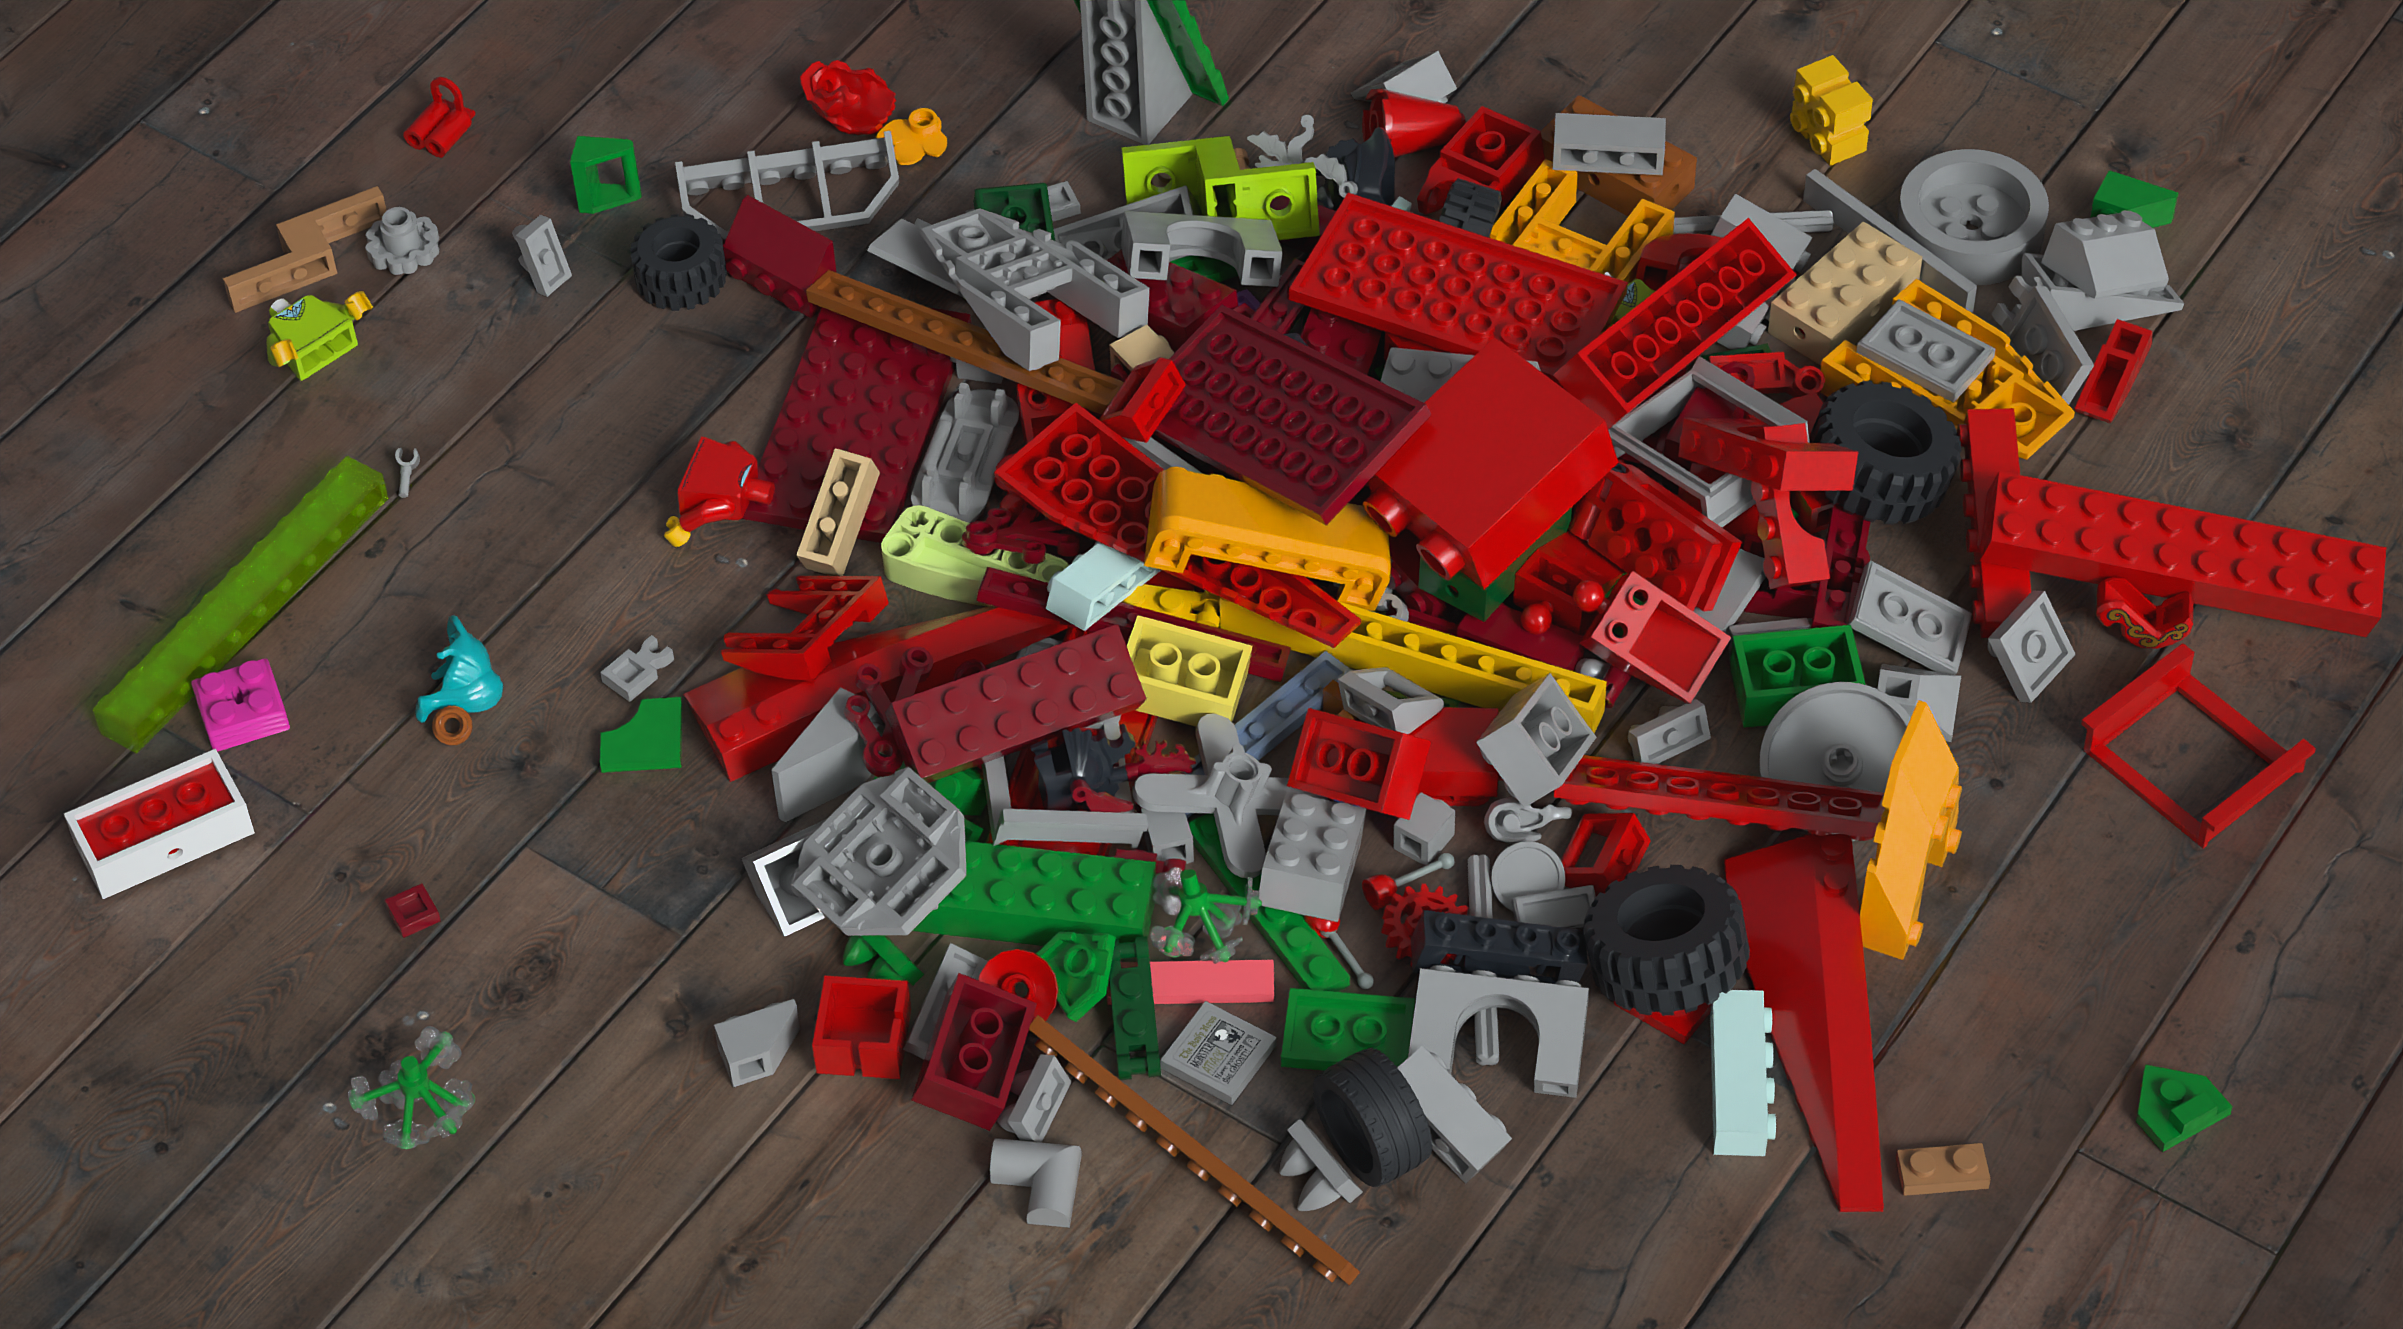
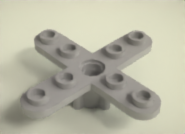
M1214 713L1206 714L1201 717L1196 727V739L1205 775L1144 774L1135 782L1133 797L1135 802L1142 808L1154 812L1214 813L1227 868L1239 877L1255 878L1262 873L1266 858L1257 815H1279L1286 792L1306 794L1328 800V798L1288 787L1289 778L1269 777L1272 770L1271 766L1259 763L1253 756L1245 753L1243 746L1239 743L1234 724L1226 717Z

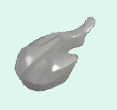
M1512 796L1497 800L1490 805L1484 818V825L1487 833L1494 840L1509 844L1524 841L1535 842L1540 840L1542 835L1531 832V830L1541 828L1552 820L1569 819L1572 812L1569 807H1554L1551 804L1543 809L1532 808L1530 805L1523 808L1518 799Z

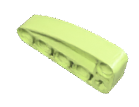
M921 505L907 508L881 543L884 574L890 581L945 599L982 606H993L976 601L987 567L1049 583L1054 573L1063 571L1069 566L1065 560L1045 553V561L1038 564L1026 563L1022 560V553L993 549L988 554L972 553L970 549L962 544V535L966 531V526L970 523Z

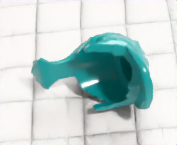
M451 615L447 623L450 645L436 655L439 659L446 658V663L431 675L434 680L444 677L441 691L431 695L420 696L416 703L415 715L421 723L426 721L428 715L433 710L442 709L447 706H458L468 713L481 712L497 705L502 697L503 683L500 676L491 668L487 649L481 641L467 632L456 615Z

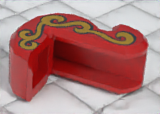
M2107 578L2097 586L2096 616L2098 620L2105 626L2121 623L2122 636L2128 642L2140 648L2158 649L2173 645L2190 634L2193 627L2194 600L2188 591L2164 600L2161 605L2155 606L2125 578Z

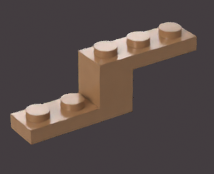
M373 187L276 224L281 247L285 255L223 278L229 303L234 312L237 313L338 274L329 243L372 227L374 222L382 220V216L387 210L379 187Z

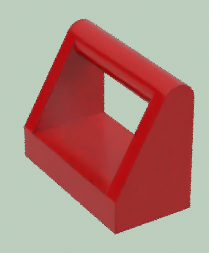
M1159 357L1136 365L1099 420L1121 437L1147 443L1186 386L1173 361Z
M1634 813L1584 814L1560 859L1565 871L1566 887L1576 888L1593 885L1597 897L1600 892L1606 893L1605 890L1609 884L1615 880L1620 882L1625 879L1627 874L1637 870L1651 840ZM1592 832L1608 837L1593 867H1575Z

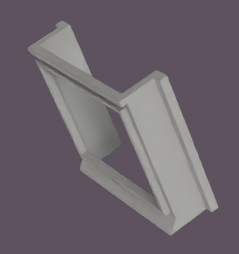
M1698 356L1693 368L1632 410L1608 431L1617 458L1626 452L1701 500L1702 514L1720 527H1723L1756 504L1751 494L1752 481L1726 473L1712 484H1708L1641 441L1680 415L1697 387L1702 389L1707 387L1768 425L1782 426L1805 423L1809 443L1808 424L1805 419Z
M1121 715L1085 728L1102 729L1105 731L1107 739L1116 740L1121 735L1119 728ZM1004 756L981 764L993 846L1006 840L1126 843L1131 844L1132 848H1137L1143 831L1148 829L1146 813H1134L1133 809L1121 813L1011 809ZM1125 757L1118 760L1119 766L1126 764ZM1129 782L1118 783L1120 789L1116 792L1115 797L1132 802Z

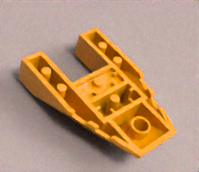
M1545 159L1492 227L1490 238L1601 274L1609 272L1613 278L1626 281L1629 284L1636 278L1643 248L1656 238L1673 234L1675 212L1641 199L1607 245L1559 226L1576 203L1577 172L1552 170L1553 162Z
M1915 279L1895 296L1892 305L1900 299L1996 348L1993 360L1954 403L1856 353L1857 346L1846 339L1821 361V371L1825 377V384L1821 393L1828 397L1833 392L1852 383L1857 386L1862 381H1872L1873 384H1879L1881 381L1892 383L1893 387L1901 388L1904 386L1912 389L1913 394L1919 397L1924 395L1930 399L1931 405L1935 408L1940 407L1946 413L1947 421H1952L1956 430L1958 424L1964 423L1967 409L2014 408L2018 455L2021 459L2027 460L2073 419L2075 414L2074 410L2048 381L2043 383L2032 370L2033 364L2025 355L2021 358L2010 345V338L2007 334L1918 279Z
M1920 700L1917 702L1891 763L1882 806L1885 809L1881 822L1878 823L1873 840V842L1878 843L1875 859L1870 858L1867 866L1860 911L1863 947L1901 960L1904 959L1909 945L1917 946L1923 930L1924 923L1917 920L1927 863L1942 867L1948 852L1956 853L1962 831L1956 829L1959 799L1962 792V786H1959V767L1928 704Z

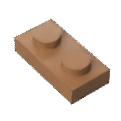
M1983 1143L1897 1150L1896 1164L1903 1196L1989 1189L1991 1179Z

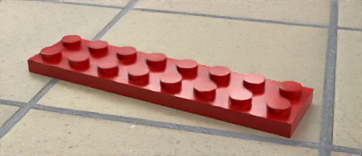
M1583 755L1562 786L1554 790V798H1562L1566 802L1575 805L1593 802L1605 804L1606 807L1614 810H1624L1629 807L1641 808L1653 815H1665L1672 812L1686 814V817L1693 820H1706L1710 817L1726 819L1728 823L1733 825H1747L1751 822L1767 824L1768 828L1780 831L1790 828L1806 829L1809 833L1818 836H1826L1831 833L1846 834L1851 839L1858 841H1868L1874 838L1878 823L1881 822L1885 809L1882 806L1885 792Z

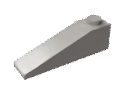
M1183 186L1054 229L1055 241L1066 245V242L1073 240L1103 259L1108 260L1121 249L1124 211L1202 216L1197 200L1188 187ZM1185 256L1169 258V262Z
M2024 253L2022 257V278L2025 283L2029 285L2033 277H2040L2043 285L2047 286L2073 331L2113 324L2117 319L2128 321L2179 311L2184 306V302L2170 285L2094 299L2042 264L2044 255Z

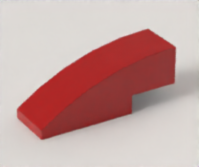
M2119 319L2116 320L2106 344H2103L2094 367L2074 408L2075 412L2111 424L2134 384L2150 350L2152 330Z

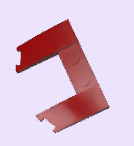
M798 576L796 580L799 591L773 589L767 594L770 604L804 613L808 616L791 633H726L724 635L725 645L734 649L721 650L723 660L764 675L791 680L813 681L832 662L828 647L834 644V640L845 629L852 626L853 621L871 622L889 604L881 576Z

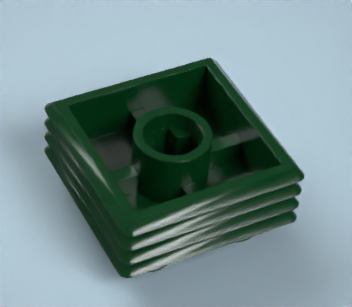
M1046 183L975 189L974 210L980 208L1019 222V229L1030 233L1037 229L1050 232L1051 240L1055 241Z

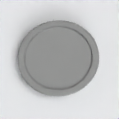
M1532 841L1519 842L1507 847L1497 857L1491 874L1492 887L1499 901L1513 911L1511 902L1515 897L1564 890L1565 871L1560 858L1549 847Z

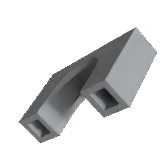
M1735 194L1718 220L1711 235L1724 237L1749 217L1792 270L1801 273L1811 256L1805 250L1812 237ZM1796 277L1717 342L1730 350L1745 348L1748 343L1755 346L1766 329V326L1761 324L1764 318L1769 321L1771 302L1793 284Z
M1124 211L1121 249L1128 274L1133 278L1167 280L1169 258L1193 255L1215 258L1232 265L1238 273L1241 285L1278 287L1282 249L1271 220Z
M1441 965L1432 966L1430 969L1420 968L1408 1057L1423 1045L1429 1052L1435 1053L1443 1060L1447 1071L1451 1074L1455 1042L1464 1022L1473 1014L1484 1009L1495 1007L1507 1008L1520 1013L1528 1019L1538 1035L1539 1046L1534 1078V1093L1577 1098L1589 988H1582L1579 983L1569 980H1560L1556 984L1540 983L1537 978L1526 975L1515 976L1514 979L1497 978L1495 973L1483 970L1473 971L1472 974L1455 973L1453 968Z

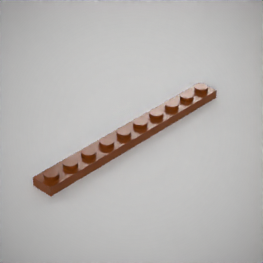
M830 270L806 290L807 299L810 303L1072 404L1078 403L1083 408L1101 415L1124 383L1062 358L1044 365L1040 369L1028 371L1003 353L988 330Z
M1039 1015L1033 1020L1029 1030L1039 1038L1034 1044L1046 1055H1055V1057L1058 1054L1069 1062L1064 1069L1082 1084L1088 1078L1096 1083L1099 1087L1094 1093L1112 1108H1115L1120 1102L1129 1110L1124 1117L1143 1132L1150 1126L1160 1134L1155 1142L1171 1155L1176 1157L1180 1151L1191 1159L1186 1166L1205 1182L1210 1176L1219 1181L1222 1185L1217 1191L1238 1207L1243 1200L1253 1208L1249 1217L1268 1232L1273 1226L1283 1232L1285 1235L1280 1241L1295 1254L1301 1257L1307 1251L1317 1259L1312 1267L1333 1283L1339 1277L1349 1286L1360 1271Z

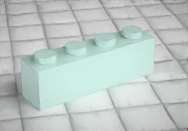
M1097 541L1093 548L1084 555L1079 554L1072 564L1063 571L1054 573L1047 586V591L1050 593L1046 609L1085 631L1131 595L1138 586L1141 587L1161 570L1146 567L1144 562Z
M1730 990L1727 994L1721 992L1718 1000L1711 1003L1710 1010L1714 1155L1765 1156L1767 1139L1775 1140L1776 1116L1775 1114H1768L1767 1103L1774 1104V1078H1766V1068L1773 1067V1043L1765 1042V1033H1771L1772 1008L1764 1007V991Z

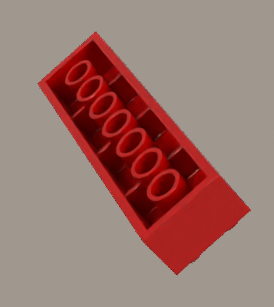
M1748 217L1575 354L1553 375L1567 392L1602 417L1609 430L1770 299L1797 274Z

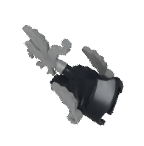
M1306 114L1301 117V125L1306 127V131L1294 137L1289 142L1288 149L1285 141H1280L1278 135H1269L1265 131L1259 135L1253 134L1247 137V140L1260 147L1268 156H1275L1279 160L1273 161L1265 155H1260L1259 160L1261 163H1255V166L1258 168L1314 162L1316 176H1325V184L1317 188V202H1322L1326 208L1337 211L1347 193L1392 206L1395 202V157L1390 138L1382 127L1376 128L1372 136L1362 144L1358 143L1354 138L1340 140L1336 145L1329 146L1326 155L1321 154L1319 157L1306 158V161L1302 160V147L1313 138L1314 118L1311 115Z

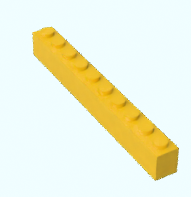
M1220 597L1221 629L1288 646L1293 651L1316 658L1327 651L1347 667L1356 670L1388 667L1429 692L1482 708H1498V713L1514 694L1551 673L1594 734L1605 711L1607 681L1339 602L1359 617L1361 624L1335 648H1332Z

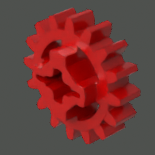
M1426 884L1421 885L1420 892H1415L1413 888L1407 886L1403 897L1395 893L1391 904L1386 905L1381 933L1388 935L1386 947L1393 948L1397 946L1396 958L1400 960L1406 955L1411 957L1410 963L1412 967L1411 937L1423 910L1467 915V905L1457 907L1455 904L1458 896L1452 894L1448 898L1444 897L1443 887L1441 886L1435 890V893L1429 892ZM1407 913L1408 917H1406L1405 923L1401 924V917ZM1446 954L1440 963L1449 964L1451 954Z

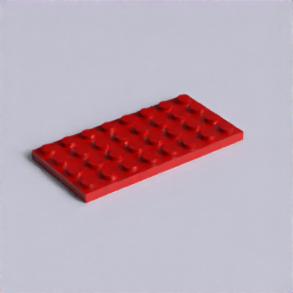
M1347 193L1289 288V300L1455 354L1476 355L1496 337L1526 361L1538 362L1540 371L1565 389L1553 374L1575 354L1608 329L1627 294L1628 282Z

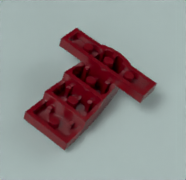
M1834 504L1830 513L1825 542L1830 579L1814 584L1770 589L1769 581L1766 577L1743 612L1792 618H1812L1811 628L1848 625L1863 568L1870 561L1869 552L1866 550L1870 521L1863 520L1864 516L1856 513L1852 516L1843 511L1841 505ZM1746 533L1740 549L1765 559L1760 537Z

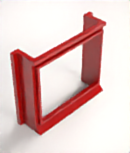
M2182 643L2082 719L2081 725L2087 729L2083 751L2204 849L2212 838L2295 773H2303L2306 759L2315 753L2316 748L2303 738L2291 749L2285 750L2190 674L2195 652ZM2176 691L2185 696L2270 764L2205 815L2201 823L2106 746Z

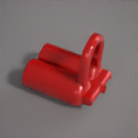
M440 76L434 78L430 83L434 101L406 129L403 136L411 147L418 150L426 147L432 155L442 158L469 129L476 112L464 107L463 96L458 86L450 79ZM439 85L447 87L454 96L453 102L445 98L442 99Z

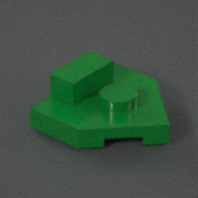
M1059 931L1036 953L1048 962L1056 975L1058 984L1057 1002L1068 1019L1077 1022L1106 995L1116 940L1115 936L1108 933L1076 934L1074 932Z
M2145 1064L2136 1123L2163 1153L2231 1115L2233 1106L2206 1076Z

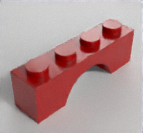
M1805 423L1763 427L1746 433L1750 436L1774 441L1808 443ZM1752 481L1751 494L1756 501L1759 519L1757 522V532L1762 540L1765 556L1763 569L1769 581L1770 589L1808 585L1830 579L1824 540L1810 535L1797 523L1790 506V491H1780Z

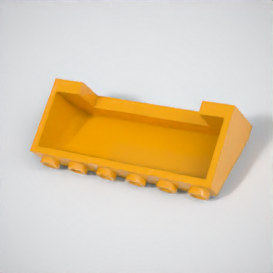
M1170 467L1160 472L1156 478L1152 493L1144 566L1183 573L1190 555L1194 554L1340 583L1337 590V601L1375 611L1390 581L1389 536L1371 519L1363 505L1347 503L1326 526L1245 482L1226 479L1218 474L1206 475L1191 472L1182 467Z

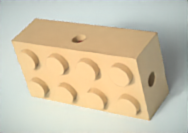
M1862 222L1771 302L1768 333L1821 365L1822 359L1845 339L1855 345L1892 307L1893 298L1915 279L1919 280L1922 256L1869 224Z

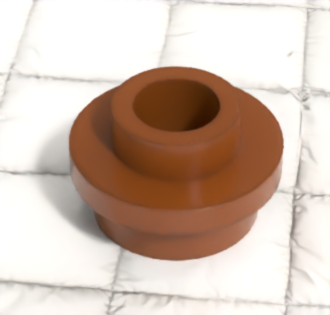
M447 706L440 709L434 716L432 729L435 737L440 742L455 746L462 744L469 738L473 729V723L470 715L463 708ZM457 719L460 722V729L456 733L447 732L446 723L448 720Z

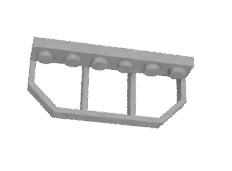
M884 131V138L820 147L819 141L812 142V148L762 156H755V151H748V158L683 167L682 161L675 162L683 216L686 214L694 215V219L703 218L708 221V225L713 224L717 228L718 234L721 235L723 244L729 232H726L689 206L688 195H702L707 193L709 189L723 187L725 190H736L744 187L746 183H752L754 198L763 203L760 184L771 185L779 182L780 178L794 176L795 179L805 180L813 178L817 173L824 217L797 222L814 231L869 224L899 185L891 131ZM888 163L890 178L864 212L837 216L831 215L824 172L830 171L831 174H844L850 172L855 167L866 166L868 169H879L885 167Z

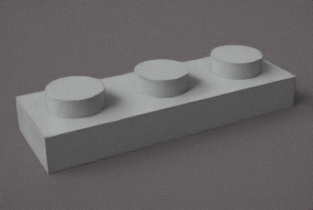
M952 943L949 944L903 1050L925 1059L945 995L958 973L979 980V974L987 964V960Z

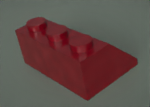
M749 195L742 200L723 245L727 272L733 278L742 280L757 288L762 294L770 295L779 300L789 309L799 311L812 318L822 307L808 302L806 290L828 270L837 273L833 241Z

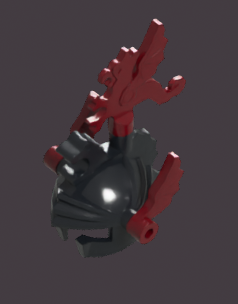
M1125 724L1119 726L1121 735L1116 740L1107 739L1104 730H1100L1096 736H1092L1089 729L1082 732L1080 728H1075L1071 732L1067 729L1062 730V735L1056 739L1057 747L1048 748L1046 738L1030 746L1031 751L1036 755L1033 758L1038 767V787L1045 810L1078 811L1081 809L1088 812H1128L1133 809V803L1115 797L1116 792L1120 789L1118 783L1135 781L1140 776L1151 773L1187 775L1183 772H1193L1190 765L1196 764V760L1189 757L1182 744H1175V748L1178 749L1176 753L1169 751V754H1162L1161 750L1167 746L1166 740L1160 743L1156 740L1155 750L1152 753H1148L1145 741L1142 742L1140 747L1135 746L1134 737L1128 732ZM1132 748L1135 749L1136 754L1144 757L1141 761L1119 766L1118 760L1124 758L1125 754L1130 753ZM1135 802L1136 813H1141L1142 807Z

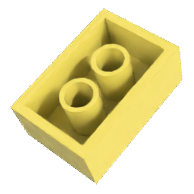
M1137 615L1127 649L1147 699L1136 711L1196 727L1201 717L1213 713L1226 717L1232 722L1248 674L1253 646Z

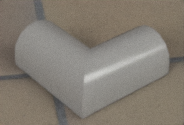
M995 1138L990 1162L991 1183L1032 1187L1026 1218L1027 1224L1070 1228L1082 1156L1081 1148L1074 1145Z

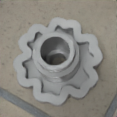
M394 207L387 210L383 214L382 220L374 222L372 227L366 232L368 244L365 248L368 260L373 263L376 269L389 268L393 275L414 273L418 265H430L439 254L438 241L440 238L437 226L432 223L429 217L424 216L416 219V215L403 207Z

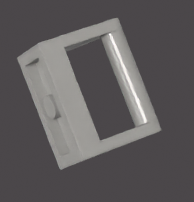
M1388 667L1352 670L1338 679L1344 710L1368 724L1405 734H1410L1439 713L1444 705L1443 699ZM1389 686L1408 698L1397 699L1382 689Z

